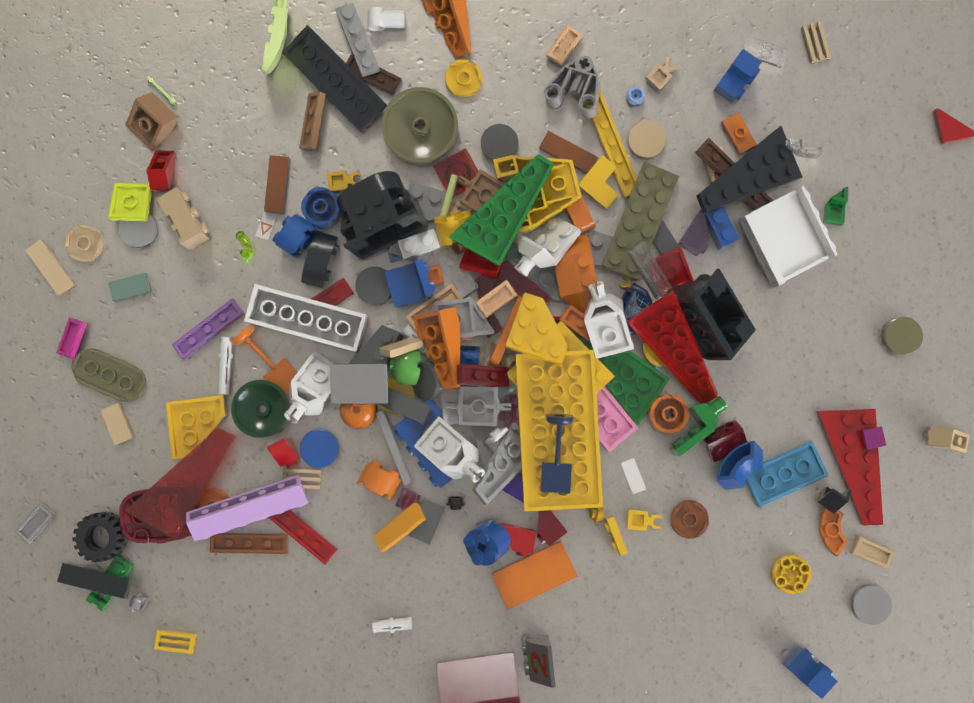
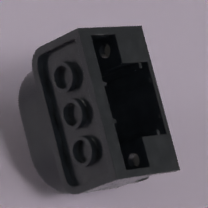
M382 171L366 177L344 189L336 200L343 218L340 231L347 243L343 244L344 248L361 260L429 227L418 200L404 188L400 176L393 171Z
M716 269L711 276L701 274L695 281L676 285L667 292L669 293L674 290L701 355L706 360H732L756 331L720 269Z

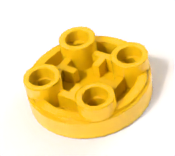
M783 555L772 566V581L779 590L787 594L803 593L811 581V567L803 558L797 555Z

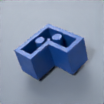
M742 49L713 91L730 103H733L735 98L739 100L746 91L743 87L746 83L750 85L761 69L758 67L762 61L745 49Z
M797 646L782 664L812 692L823 699L838 682L833 677L835 673L822 662L817 664L812 659L814 655L806 648L802 650Z

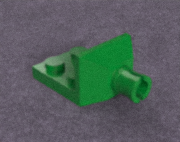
M720 396L708 404L688 406L689 413L699 426L690 429L687 432V437H680L672 443L673 447L669 450L674 456L683 455L715 431L719 420L717 416L728 408V405Z

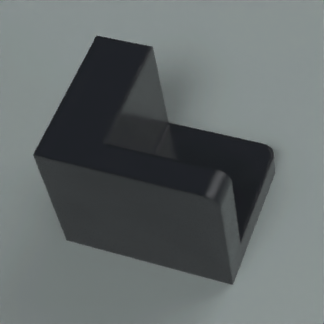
M825 487L821 492L818 503L834 514L848 503L852 490L848 488L841 494L834 488Z

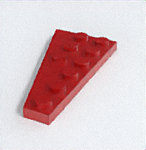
M674 290L628 320L627 323L700 404L708 403L717 397L716 387Z
M876 409L816 411L818 418L822 422L824 433L830 442V448L839 470L846 482L845 485L847 489L852 490L853 505L861 525H883L878 447L865 449L861 430L877 427Z

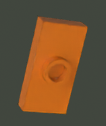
M739 112L721 122L739 155L757 145Z

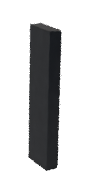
M62 563L57 582L127 599L133 579Z

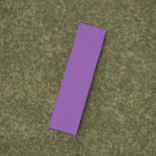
M232 298L179 338L172 346L180 357L185 360L245 313Z

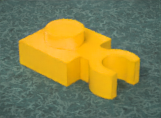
M347 171L328 172L329 190L332 192H342L349 187L348 185L356 183L354 178L360 177V172H353L350 176H347Z
M628 509L627 529L647 531V525L654 529H661V526L654 525L653 521L655 518H661L662 516L653 514L648 517V511Z

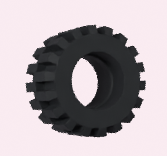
M99 512L82 518L83 521L78 522V528L73 531L76 537H72L73 542L76 541L75 550L79 549L77 554L85 556L84 560L86 561L92 560V562L96 563L110 560L122 553L121 549L126 547L127 544L124 542L128 541V539L121 531L120 517L118 515L113 516L114 513ZM98 525L105 528L109 535V541L105 548L97 546L93 540V532Z

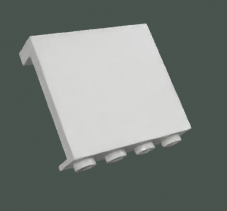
M804 186L738 219L771 287L780 286L790 278L828 258L838 255L836 246L830 240L827 228L822 224L819 212L813 206L810 194Z

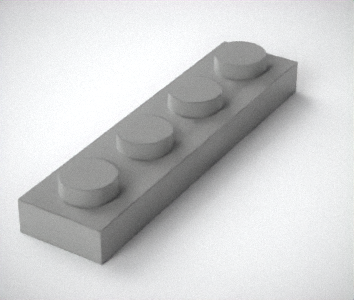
M354 3L336 8L337 16L361 76L365 77L380 72Z

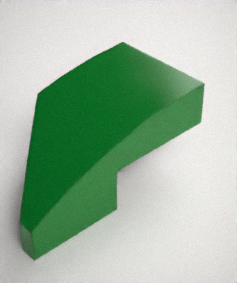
M848 187L843 188L842 191L832 196L826 202L823 223L844 224L845 205L848 202Z

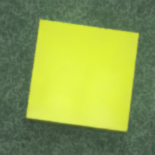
M114 183L108 218L118 221H148L153 191L150 190L149 184Z

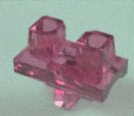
M517 394L504 395V402H500L512 403V407L504 406V408H512V411H500L499 421H504V427H507V429L510 428L512 423L519 425V416H516V408H518Z

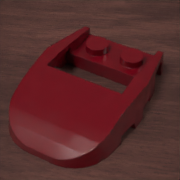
M158 486L128 494L122 500L119 508L120 526L123 535L135 543L149 542L157 544L192 536L186 524V512L200 508L199 488ZM177 493L180 532L163 533L160 495Z

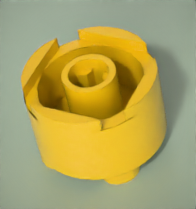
M471 210L449 212L447 217L443 215L433 218L439 245H452V242H455L448 237L472 215Z

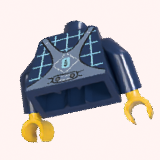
M623 277V280L627 281L628 284L622 285L619 283V287L625 290L622 297L623 312L628 322L631 317L651 305L653 301L646 289L635 283L631 284L628 277ZM627 323L630 335H636L637 333Z

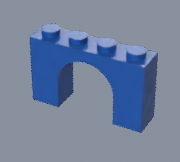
M428 400L425 404L433 409L424 425L406 417L394 426L396 429L394 433L400 441L404 439L407 443L406 449L411 456L416 455L419 459L417 464L423 472L427 470L431 475L429 477L431 483L435 487L439 486L442 488L452 478L437 468L414 447L421 438L424 429L434 422L438 416L443 415L433 400Z

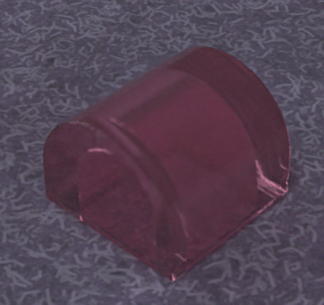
M402 488L395 506L406 510L414 502L418 503L421 495L407 488Z

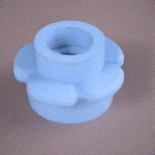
M632 87L626 94V98L631 105H640L644 101L645 92L639 87Z

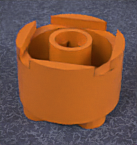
M671 394L662 395L651 403L647 412V419L655 430L661 433H675L682 430L688 423V406L679 396ZM671 410L670 415L672 417L665 418L666 414L664 412Z
M373 460L371 463L367 462L356 483L361 485L363 482V487L383 498L385 495H388L387 499L391 501L401 482L399 473L391 469L387 472L382 469L383 466Z

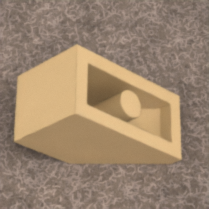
M931 425L927 434V444L966 454L970 435L955 429Z

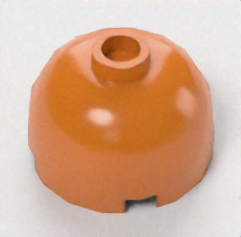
M341 403L339 408L340 417L351 428H366L377 418L378 407L377 404Z

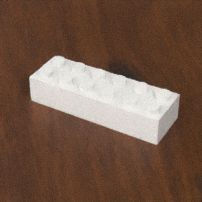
M255 284L244 321L358 353L369 317L366 314Z

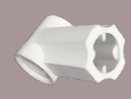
M371 7L368 9V29L371 31H382L385 28H405L404 10H384L380 7Z

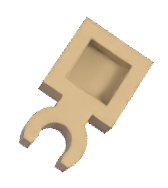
M671 56L665 60L664 66L658 64L645 78L658 91L673 77L670 72L676 71L679 63L675 66L669 65L672 59Z

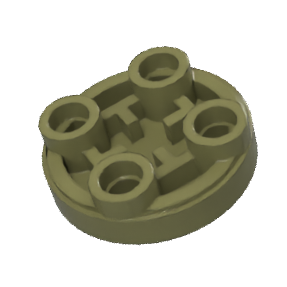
M899 317L891 320L883 330V345L896 355L903 356L914 353L920 348L923 341V332L920 325L908 317Z

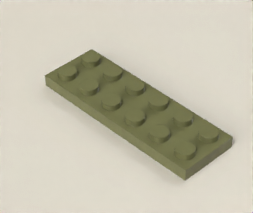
M645 161L643 162L602 262V267L635 281L638 280L678 181V175Z

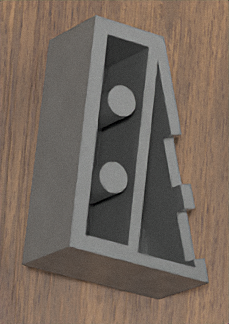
M381 325L348 364H387L388 374V360L392 358L381 355L379 348L401 341L403 335L396 330Z

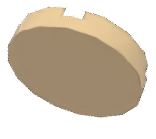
M646 120L633 126L628 136L629 149L634 155L643 159H650L659 155L666 143L664 130L653 121Z
M80 224L68 231L64 246L71 258L79 262H90L100 256L103 251L104 240L98 229L91 225Z

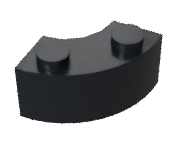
M319 231L315 232L306 255L301 277L302 283L323 288L325 283L330 281L332 271H330L334 256L338 255L340 245H337V236Z

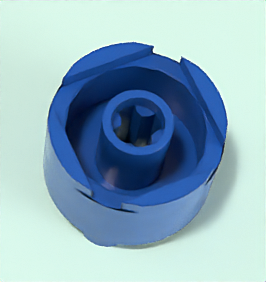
M324 187L311 189L301 202L302 214L306 220L318 229H329L338 224L341 219V213L336 203V194ZM321 205H324L325 208L320 212L318 209H321Z
M295 214L292 217L288 215L282 222L283 228L272 239L276 246L295 259L302 255L299 253L301 249L306 250L309 247L315 234L313 230L317 229L316 226L299 214Z
M483 521L463 539L466 550L475 565H492L509 550L510 536L502 525L498 526L494 523L496 521Z

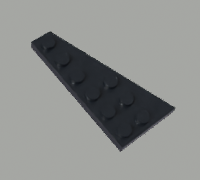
M782 126L775 129L696 195L703 213L791 183L803 177Z

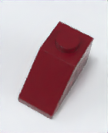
M551 510L539 511L537 522L539 534L537 538L543 545L547 543L550 547L564 536L567 530Z

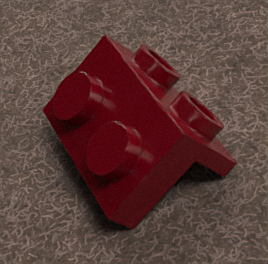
M733 420L716 428L703 441L706 443L710 457L715 463L725 458L739 445L746 443L747 439L743 428L736 420Z

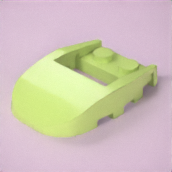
M274 0L271 12L274 21L273 25L269 24L268 27L271 39L265 45L262 65L263 74H269L275 69L284 51L288 21L287 0Z

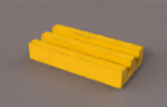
M157 629L154 650L193 654L197 633ZM160 635L190 638V640L160 637ZM159 642L189 645V648L159 645Z

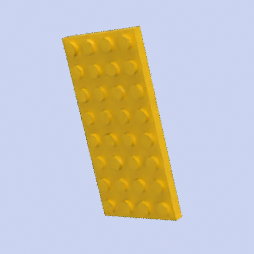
M594 350L566 351L561 366L527 354H516L524 511L603 507ZM561 413L574 416L572 424L562 425L560 463L572 464L570 493L541 492L542 462L555 463L557 425L548 423L546 421V414Z

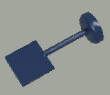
M561 413L546 414V421L557 425L555 463L542 462L541 492L570 493L572 464L560 463L562 425L572 424L574 416Z

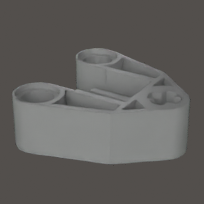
M581 56L563 66L546 86L544 96L550 107H559L563 103L568 91L576 96L580 95L582 91L579 107L583 117L590 119L597 115L600 82L590 57ZM552 94H558L556 97L550 98ZM592 105L591 108L585 109V106Z

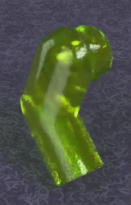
M243 231L237 232L236 238L244 247L240 254L243 259H248V257L253 255L251 240Z

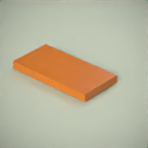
M562 541L491 573L507 609L513 608L578 577Z

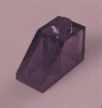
M702 210L696 214L678 242L680 247L694 256L700 253L704 254L709 246L707 241L710 237L705 214Z

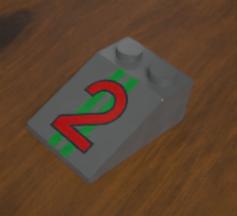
M549 636L525 638L526 643L522 644L523 656L527 655L528 663H524L525 676L529 675L532 682L551 688L556 687Z

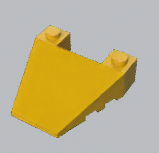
M510 155L494 159L493 166L496 178L501 182L510 180L534 157ZM548 158L549 161L555 164L517 235L519 233L524 235L532 232L582 198L573 160Z

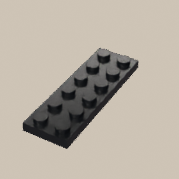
M306 25L282 52L320 92L326 94L325 97L360 132H363L387 107V104L309 25Z

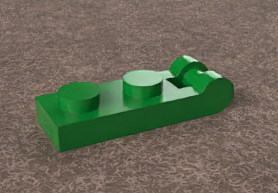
M117 555L104 573L126 578L134 564ZM92 591L86 598V601L90 604L94 603L97 605V609L103 611L113 596L104 594L105 597L101 599L98 597L99 592Z

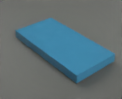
M811 440L764 461L763 468L752 472L746 479V483L757 507H761L829 475Z

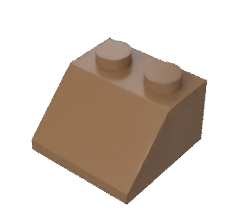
M150 92L135 99L125 126L152 151L173 131L179 117L153 92Z

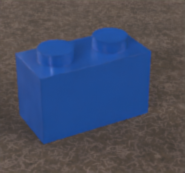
M724 207L706 212L701 217L718 251L740 239Z

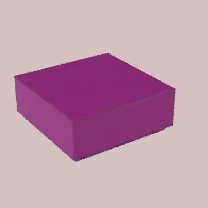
M882 426L861 430L865 449L886 446Z

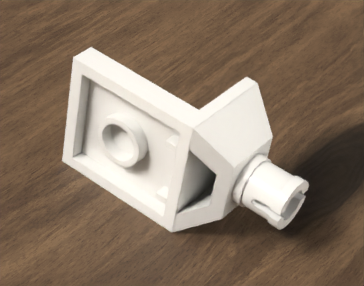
M554 216L548 220L533 241L519 233L517 235L518 250L523 257L514 268L520 274L527 277L535 265L539 268L556 266L580 235L581 230Z
M597 282V289L595 283L588 286L592 298L585 309L584 316L596 359L634 349L623 312V300L612 294H606L603 282Z
M313 351L291 380L288 391L290 408L284 414L287 420L293 417L291 422L297 423L303 414L312 416L322 413L325 401L331 395L330 364L335 363Z
M439 416L414 445L437 468L454 480L468 476L476 483L481 479L475 473L481 477L484 476L485 471L477 465L479 449Z

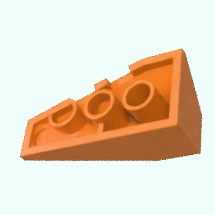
M422 0L425 10L436 21L434 23L437 29H441L444 34V40L455 58L470 53L471 44L466 0Z
M456 307L413 316L417 336L420 340L424 341L427 348L426 354L432 358L435 364L434 370L443 389L459 388L460 385H457V365L460 364V323Z

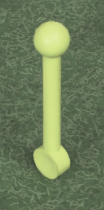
M149 75L146 77L168 99L170 104L176 103V99L170 97Z

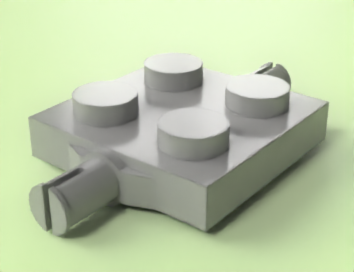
M460 386L457 402L446 401L445 405H453L445 406V409L457 410L459 415L458 425L498 426L500 411H512V408H504V406L512 407V403H500L499 387Z

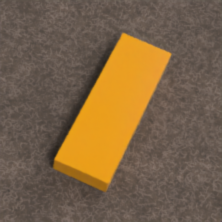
M414 502L374 535L380 552L385 553L426 520L419 503Z

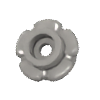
M141 593L137 596L134 595L129 602L131 611L141 612L145 607L147 598L143 597Z

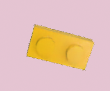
M614 516L606 517L607 523H604L607 534L612 535L613 541L611 545L614 553L618 552L620 556L628 554Z

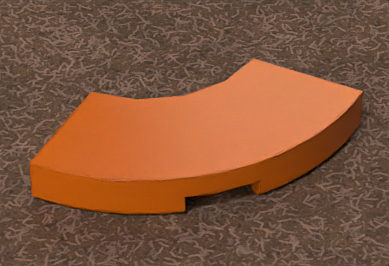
M823 507L819 520L821 538L827 549L834 556L838 557L848 543V540L841 531V520L844 514L839 510L833 514Z

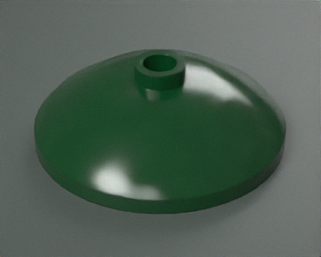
M253 380L244 384L235 393L231 404V414L234 423L243 433L251 437L264 438L274 435L283 428L287 422L284 414L288 411L290 405L286 393L280 386L267 380ZM262 405L266 407V411L263 413L260 411Z

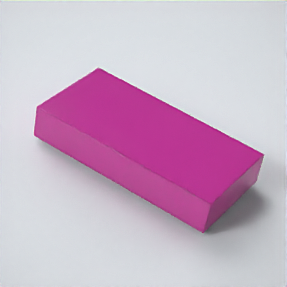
M69 317L56 353L75 359L87 323Z

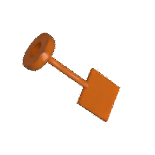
M252 324L248 325L231 342L238 346L246 341L271 368L263 378L277 384L287 394L291 380L298 372L285 358L274 365L249 338L255 328Z

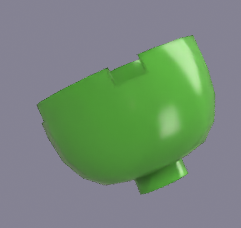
M416 349L388 360V370H391V375L395 381L409 386L416 385L420 374V368H417V361L421 362L420 350Z

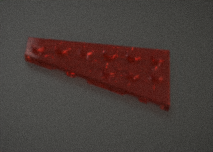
M218 427L129 506L125 512L168 536L178 539L186 525V512L196 508L236 436Z

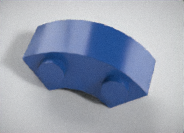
M749 441L733 449L719 467L717 482L725 490L744 488L748 476L755 470L763 468V450L755 441Z

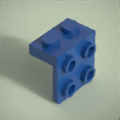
M422 258L414 260V263L385 272L395 307L399 308L433 297L435 287L433 281L428 279L429 267L427 262L423 263Z

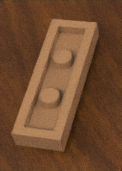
M320 91L308 93L299 146L303 150L316 149L319 142L318 136L322 124V113L326 95Z

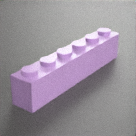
M296 475L186 512V524L194 542L204 540L218 533H225L230 529L243 527L248 523L260 521L275 514H281L292 508H299L308 503L306 491L300 476Z

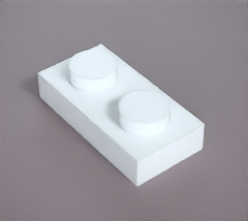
M434 229L398 241L404 260L440 248Z

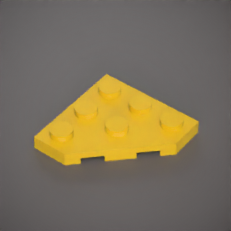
M524 292L506 343V348L561 366L568 345L544 299Z
M225 395L166 402L172 460L193 457L227 414Z

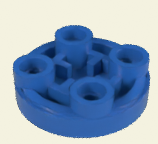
M323 429L310 431L303 437L300 444L302 459L308 465L315 468H323L332 464L336 460L340 449L336 437L331 432Z

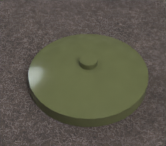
M425 87L410 88L397 94L387 105L382 118L383 136L390 150L402 160L415 164L430 163L443 157L455 143L458 134L457 114L452 103L440 92Z

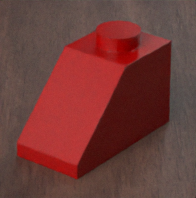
M155 150L146 170L150 190H170L174 180V151Z
M283 438L267 446L268 451L280 467L286 466L288 469L297 465V460L301 459L292 438Z
M498 523V526L502 525L507 530L510 536V547L516 552V555L528 557V554H533L536 530Z

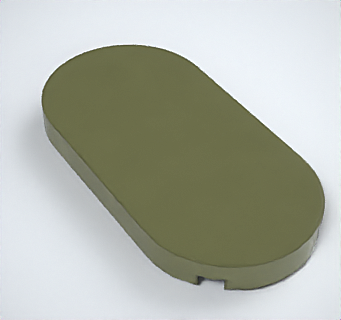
M90 348L79 352L75 359H73L71 367L77 382L121 402L134 401L143 394L146 388V378L140 368L101 350Z

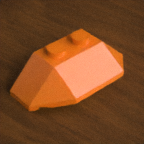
M588 235L578 236L555 266L560 298L582 313H585V309L592 298L588 286L595 283L596 289L598 286Z

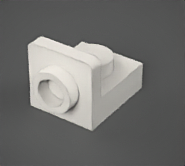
M497 427L489 433L490 437L485 442L493 453L508 431L507 427L501 429Z

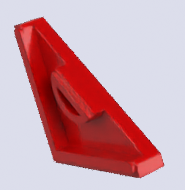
M939 108L933 111L941 144L974 137V130Z

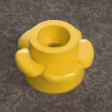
M604 507L590 508L589 518L594 523L604 520Z

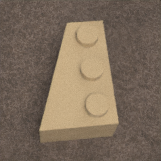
M175 187L157 198V201L165 216L170 220L173 231H176L179 235V243L192 250L210 239L207 234L209 230L205 223H200L197 218L200 215L194 206L191 207L188 203L190 198L187 193Z

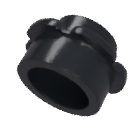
M451 496L448 497L446 505L450 506L451 510H460L465 505V502H463V497Z

